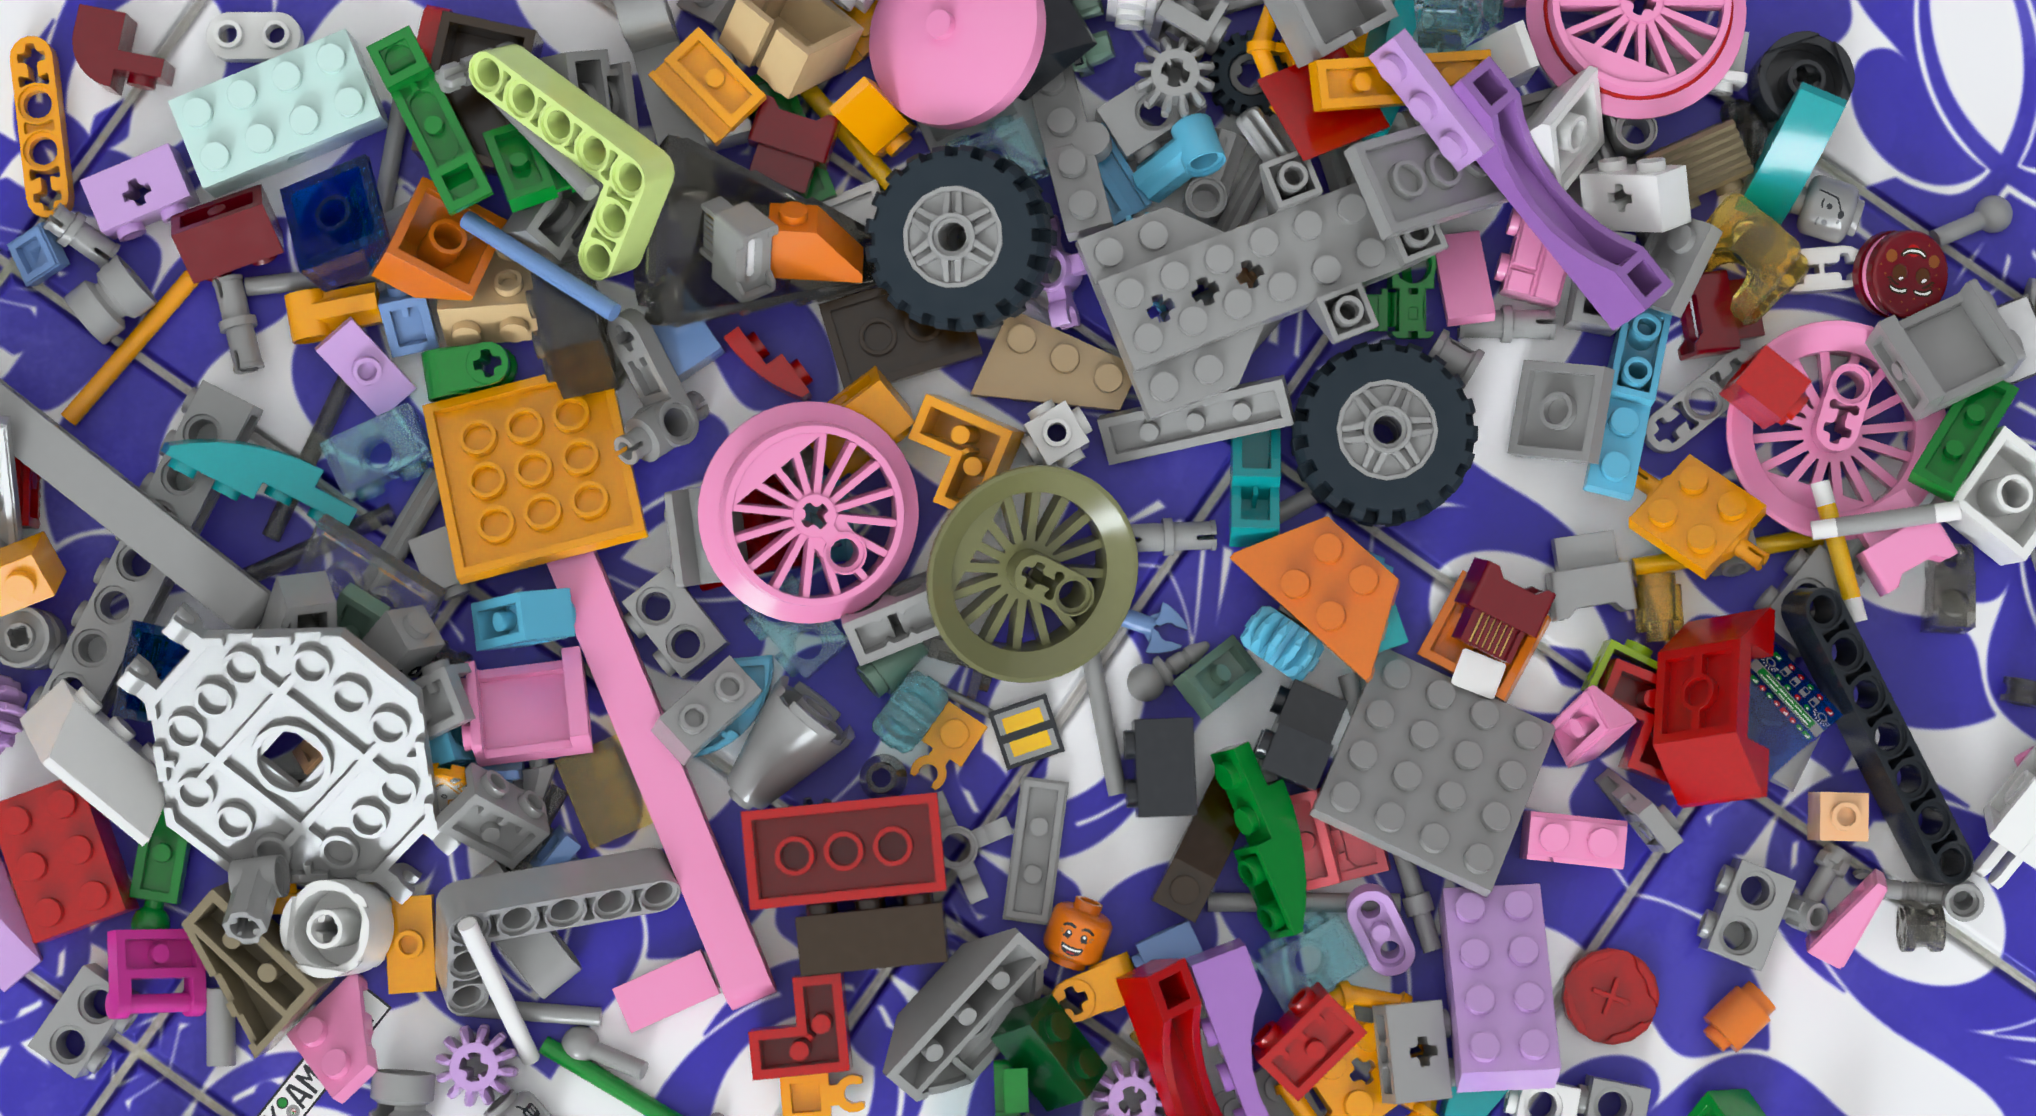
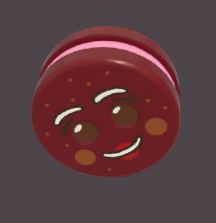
M1916 230L1883 231L1869 238L1859 249L1852 270L1853 287L1858 300L1870 313L1881 318L1895 315L1897 319H1904L1940 302L1948 281L1947 261L1939 244L1923 232Z

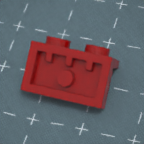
M1316 982L1311 988L1307 986L1299 990L1288 1004L1289 1010L1276 1023L1270 1021L1265 1024L1253 1039L1255 1044L1251 1047L1252 1055L1257 1062L1298 1102L1368 1033L1319 982Z

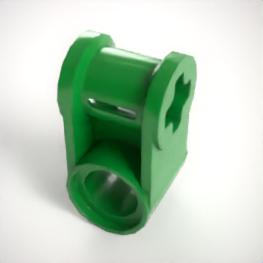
M494 342L443 347L421 353L428 400L430 402H437L512 383L518 373V363L515 356L508 349ZM491 355L501 360V365L494 367V375L483 370V366L491 363Z

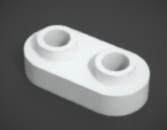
M226 12L216 16L209 23L206 31V41L210 50L226 62L262 63L303 46L304 33L300 25L285 13ZM229 28L236 29L237 36L235 40L230 43L223 42L222 35L224 31ZM274 29H284V37L280 42H270V33Z

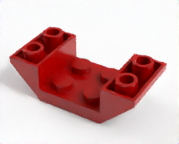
M1771 607L1689 621L1658 652L1653 747L1676 802L1680 807L1688 808L1767 797L1769 749L1747 737L1751 660L1774 656L1776 610Z

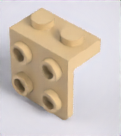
M495 250L471 301L437 299V313L447 347L465 346L481 342L516 343L542 340V323L535 298V274L498 250Z

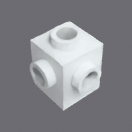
M1051 399L1027 413L1031 421L1024 424V432L1027 436L1021 439V443L1034 465L1042 461L1044 465H1058V467L1068 469L1086 458L1083 450L1087 449L1090 443L1086 435L1093 430L1079 406L1071 410L1066 401L1055 406ZM1052 425H1061L1066 430V436L1062 441L1055 442L1048 437L1047 431Z

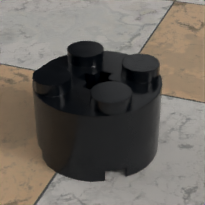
M1811 31L1794 32L1776 41L1757 60L1749 73L1747 93L1754 114L1765 125L1767 130L1771 132L1798 89L1793 83L1795 78L1798 82L1806 81L1807 84L1843 98L1848 102L1855 83L1853 64L1844 48L1835 41L1832 42L1820 36L1819 33Z

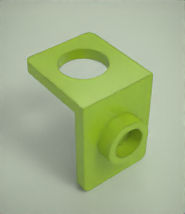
M1613 639L1604 641L1581 690L1584 691L1592 685L1597 686L1612 654L1657 674V661L1650 658L1653 651L1630 639H1627L1624 645Z

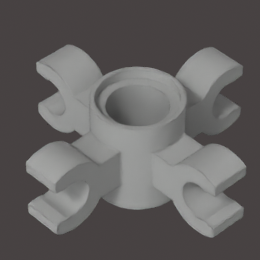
M940 791L938 792L943 843L950 834L960 833L966 836L971 844L969 856L962 861H952L944 854L945 867L956 870L970 905L989 897L974 864L979 848L1013 834V830L1006 816L974 830L958 826L944 792Z

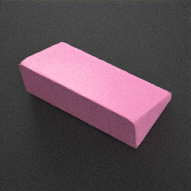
M1592 685L1584 690L1550 724L1554 725L1556 729L1553 740L1566 766L1571 768L1598 758L1630 729L1637 720L1629 711L1598 687Z

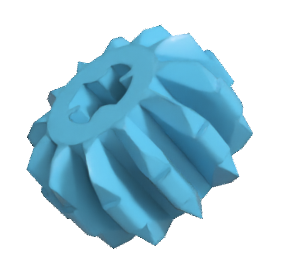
M1261 606L1257 613L1250 617L1245 625L1244 632L1240 636L1244 647L1292 680L1303 681L1307 674L1314 670L1320 661L1318 660L1324 651V646L1318 638L1271 606Z

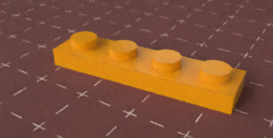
M1491 50L1425 54L1451 87L1489 56L1491 57ZM1369 57L1324 59L1308 63L1314 112L1406 106L1390 84L1382 78Z

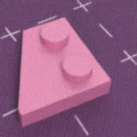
M361 974L348 975L286 1034L330 1096L341 1104L346 1102L378 1071L376 1050L371 1044L373 1035L372 1016L365 1012L363 991L368 990V983Z

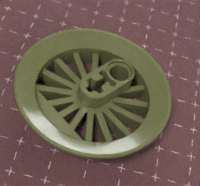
M1030 465L999 473L968 492L948 514L937 533L929 555L926 576L927 600L933 622L951 651L968 666L984 675L1016 683L1040 682L1065 675L1096 656L1110 642L1124 622L1132 604L1138 579L1136 540L1129 520L1118 502L1101 485L1083 474L1050 465ZM1041 492L1054 494L1037 525ZM1025 493L1020 528L1012 496ZM1070 500L1078 510L1054 530ZM1000 506L1009 539L993 520ZM1088 523L1092 533L1091 536L1063 545ZM987 530L1004 552L982 542ZM978 550L995 560L972 558ZM1095 550V565L1061 563ZM1026 566L1031 568L1028 574L1022 572ZM965 572L985 573L960 582ZM1069 581H1073L1071 592L1066 597L1059 599L1062 586ZM985 590L959 613L955 603L956 600ZM1041 604L1049 607L1062 623L1060 627L1049 634ZM993 606L979 634L974 633L969 626ZM1027 607L1036 639L1022 642ZM1010 611L1006 643L994 641Z

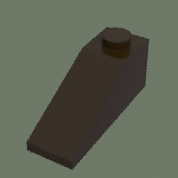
M1215 774L1197 807V815L1192 816L1150 897L1152 901L1194 923L1204 907L1240 834V830L1234 821L1233 807L1226 791L1219 785Z

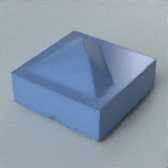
M45 222L38 223L26 231L25 234L20 235L7 244L26 287L38 286L70 265L62 245L56 242L58 237L49 230L42 228Z

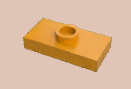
M434 894L410 896L402 905L390 897L394 918V935L391 946L386 954L388 994L438 991L439 981L435 972L436 922Z

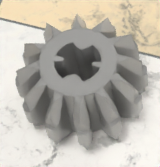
M1167 36L1160 39L1162 53L1160 54L1151 46H1146L1143 55L1149 63L1137 62L1135 64L1134 72L1139 76L1145 77L1135 83L1136 93L1152 91L1146 97L1144 106L1147 109H1151L1159 101L1162 102L1161 117L1163 118L1169 117L1171 106L1177 105L1181 118L1188 116L1189 105L1187 101L1195 107L1202 109L1205 106L1206 100L1200 92L1207 93L1214 90L1215 82L1204 77L1214 71V63L1210 61L1197 63L1203 57L1205 48L1199 45L1191 53L1187 52L1188 38L1185 36L1180 37L1177 49H1172L1171 42ZM1171 68L1180 69L1181 78L1187 80V82L1184 83L1182 80H1179L1178 87L1168 85V76L1162 73L1165 71L1169 75Z

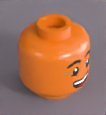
M1077 895L1074 902L1064 901L1055 905L1042 940L1045 948L1050 951L1048 956L1050 960L1076 971H1084L1086 966H1092L1100 962L1113 928L1110 919L1101 913L1103 908L1101 903L1088 897Z

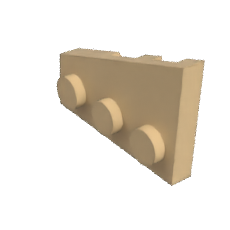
M1021 313L1016 318L1009 317L1004 320L970 396L1011 399L1013 401L1044 403L1052 399L1054 404L1066 401L1069 407L1079 406V408L1118 412L1124 404L1132 382L1121 358Z

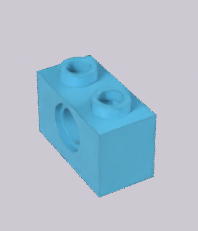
M570 588L521 591L471 603L476 651L528 647L576 636L574 627L576 610L571 601Z

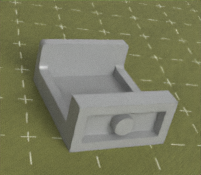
M1975 278L1966 282L1957 294L1898 321L1896 316L1892 315L1879 321L1865 342L1916 422L2013 376L2026 358L2019 335L2014 330L2009 329L1998 312L1994 297L1987 290H1984Z

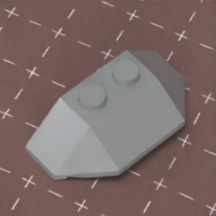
M1016 928L963 943L949 958L948 962L944 963L897 1014L882 1072L916 1102L927 1099L928 1095L944 1093L973 1083L1001 1052L991 1040V1037L1010 1011L1015 1007L1041 998L1044 970L1047 969L1049 958Z

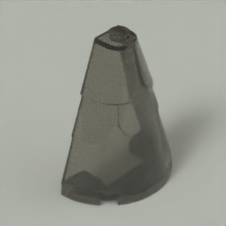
M667 135L659 145L670 156L674 164V180L643 258L638 267L633 269L638 306L648 307L649 312L645 311L644 319L649 324L677 328L735 314L745 316L789 304L801 307L865 291L877 286L872 276L877 271L875 264L867 261L865 247L872 246L871 234L865 233V226L814 197L806 199L756 170L750 171L690 138ZM722 196L733 206L748 201L768 218L770 203L795 201L805 205H818L864 247L862 283L775 278L776 288L773 292L755 300L740 303L712 279V262L700 253V247L704 246L703 232L705 211L701 209V203Z

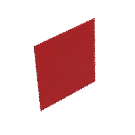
M1342 46L1318 60L1350 57ZM1295 64L1257 79L1258 84L1303 162L1391 127L1380 108L1314 112L1308 64L1299 69Z

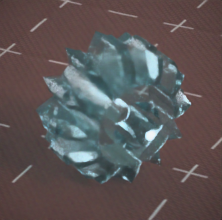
M918 670L911 672L901 682L872 722V731L891 749L895 748L901 753L910 752L927 733L948 703V693L932 677L925 676Z

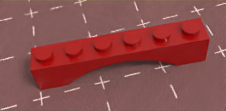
M1153 959L1115 978L1166 1116H1223L1213 1094L1205 1068L1200 1033L1202 1003L1186 959Z

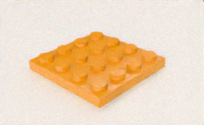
M607 358L422 405L456 578L461 585L649 537L633 465L625 464L618 457V455L627 450V446L618 451L614 449L615 439L625 433L612 369Z

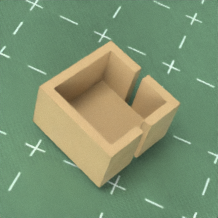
M736 0L718 42L730 51L740 63L747 65L749 68L757 66L759 69L756 74L764 79L774 91L790 99L844 72L864 28L830 0Z

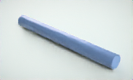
M468 211L461 218V228L610 322L618 317L621 305L474 212Z

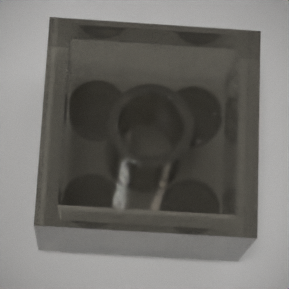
M579 260L556 264L601 292L597 281L589 278L582 271ZM531 272L533 289L526 290L525 293L529 313L532 319L536 318L538 330L532 331V340L537 358L543 360L548 383H557L563 399L620 387L614 349L607 333L609 321Z

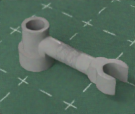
M1858 869L1852 873L1855 878L1865 879L1871 871ZM1886 879L1888 891L1883 899H1907V901L1916 900L1917 902L1926 901L1927 903L1940 904L1945 907L1953 919L1961 922L1976 919L1984 909L1985 901L1982 892L1974 883L1968 880L1960 884L1938 885ZM1958 892H1968L1967 897L1963 901H1953Z

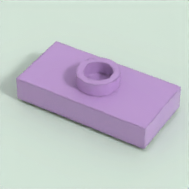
M351 316L315 347L316 352L380 420L416 389L410 379Z

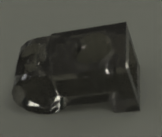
M1953 543L1958 554L1940 563L1930 560L1925 561L1924 612L1921 613L1920 632L1963 635L1976 628V572H1974V551L1971 544Z

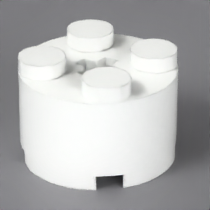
M356 878L319 880L306 885L305 888L296 896H292L286 903L280 920V938L285 951H289L292 957L299 963L295 965L302 972L317 978L360 974L381 965L385 960L394 935V918L390 897L385 892L379 891L372 884L359 882Z

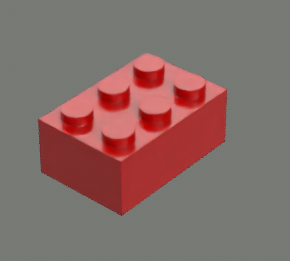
M61 779L0 801V847L34 944L55 940L140 908L137 899L129 897L131 881L109 818Z

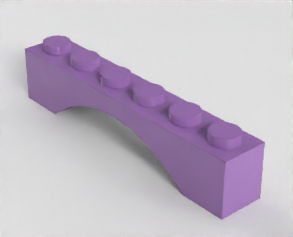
M1490 56L1451 86L1495 143L1489 151L1476 160L1477 163L1613 331L1646 311L1674 285L1643 246L1621 237L1599 223L1562 188L1544 163L1531 137L1524 116L1520 93Z
M1237 938L1185 959L1207 1016L1200 1019L1203 1035L1209 1047L1218 1046L1223 1059L1222 1063L1215 1065L1226 1093L1234 1090L1240 1105L1239 1108L1232 1110L1233 1115L1269 1116L1256 1084L1251 1049L1255 1012L1263 990L1247 947L1240 938Z

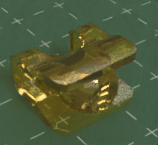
M1731 194L1726 197L1707 220V223L1713 224L1723 233L1704 272L1713 271L1718 266L1727 263L1739 264L1746 268L1745 280L1734 294L1730 309L1733 316L1741 323L1752 325L1758 322L1780 298L1790 292L1807 275L1809 262L1801 253L1800 243L1773 218L1765 214L1742 194Z

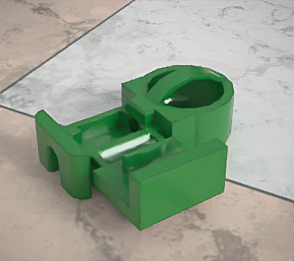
M1435 255L1426 259L1425 274L1416 283L1412 282L1410 267L1402 271V279L1399 274L1387 278V288L1380 289V294H1366L1379 324L1377 328L1367 332H1387L1388 327H1395V331L1387 332L1388 337L1391 339H1427L1433 336L1434 331H1426V289H1434V275L1437 266ZM1388 289H1396V292H1388Z
M1007 1059L993 1060L995 1116H1022L1020 1113H1029L1028 1068H1011L1012 1066Z

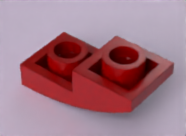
M739 326L723 337L737 357L763 381L797 400L808 401L812 398L806 386L811 384L813 380L797 358L789 363L784 355L780 354L766 364L763 359L770 355L766 347L754 331L745 336Z

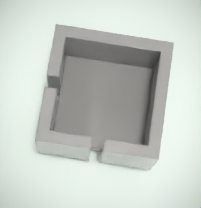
M1263 0L1298 69L1399 16L1391 0Z

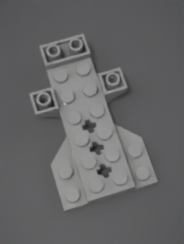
M1296 150L1264 162L1259 166L1268 216L1223 232L1166 206L1078 239L1075 245L1148 422L1236 388L1240 384L1263 326L1306 309L1332 344L1377 328L1379 324L1363 287L1394 276L1446 250L1449 246L1440 224L1382 241L1357 182L1321 195L1324 191L1311 160L1303 162ZM1242 268H1247L1248 272L1253 271L1256 274L1257 279L1253 283V288H1248L1247 282L1241 285L1237 281L1236 277L1242 272ZM1197 285H1203L1204 289L1209 288L1212 291L1213 296L1209 300V305H1204L1202 299L1196 302L1192 297V294L1198 288ZM1153 302H1159L1160 306L1164 304L1168 308L1169 312L1165 316V322L1160 323L1158 316L1151 319L1147 312L1152 307Z

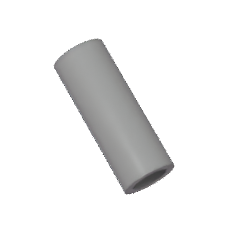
M220 987L206 988V1066L236 1065V1017L232 1018L226 1004H228V1001Z

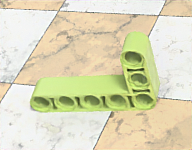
M510 44L480 51L473 55L469 62L468 72L471 83L478 92L604 184L579 247L578 260L582 271L593 280H604L637 268L643 258L674 180V164L670 156L525 48L517 44Z

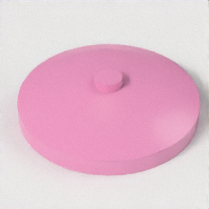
M878 0L870 26L869 55L873 74L879 88L899 112L917 122L937 129H963L981 124L993 118L1020 95L1039 63L1046 35L1044 0Z

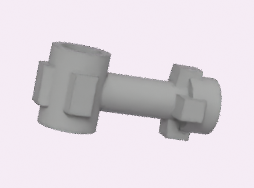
M1826 843L1824 849H1820L1813 861L1818 866V869L1802 896L1795 893L1791 894L1782 918L1786 924L1802 932H1805L1807 929L1818 931L1825 925L1828 918V910L1821 901L1835 877L1843 879L1850 868L1849 863L1852 856L1848 852L1831 843Z

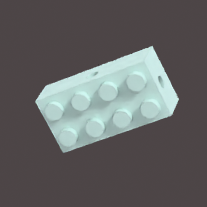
M346 29L168 100L202 188L215 198L387 129L389 122L359 46Z

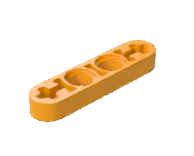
M27 36L21 38L13 45L10 51V66L26 201L34 214L47 220L50 214H54V209L60 203L66 209L72 211L75 195L59 59L55 49L45 40L37 36ZM35 48L40 54L45 55V60L37 62L38 77L44 81L49 79L48 84L36 83L33 69L26 63H23L24 59L31 57V49ZM25 81L34 82V83L25 85ZM39 93L48 94L52 101L49 113L41 118L31 117L27 109L30 98ZM45 139L52 140L57 146L55 159L45 165L36 163L33 157L35 145ZM60 172V177L50 176L52 190L61 194V200L54 201V209L50 210L48 206L40 203V198L48 194L47 181L41 177L36 178V174L52 175Z

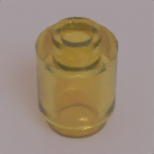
M1674 572L1637 575V587H1634L1638 608L1634 609L1636 633H1646V642L1669 641L1675 635V631L1681 630L1684 626L1681 584H1676Z

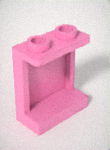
M580 646L561 648L562 660L486 670H478L475 661L465 662L469 664L472 672L467 674L466 678H460L472 707L475 719L461 725L462 739L465 752L473 751L477 765L484 767L594 753L585 663Z

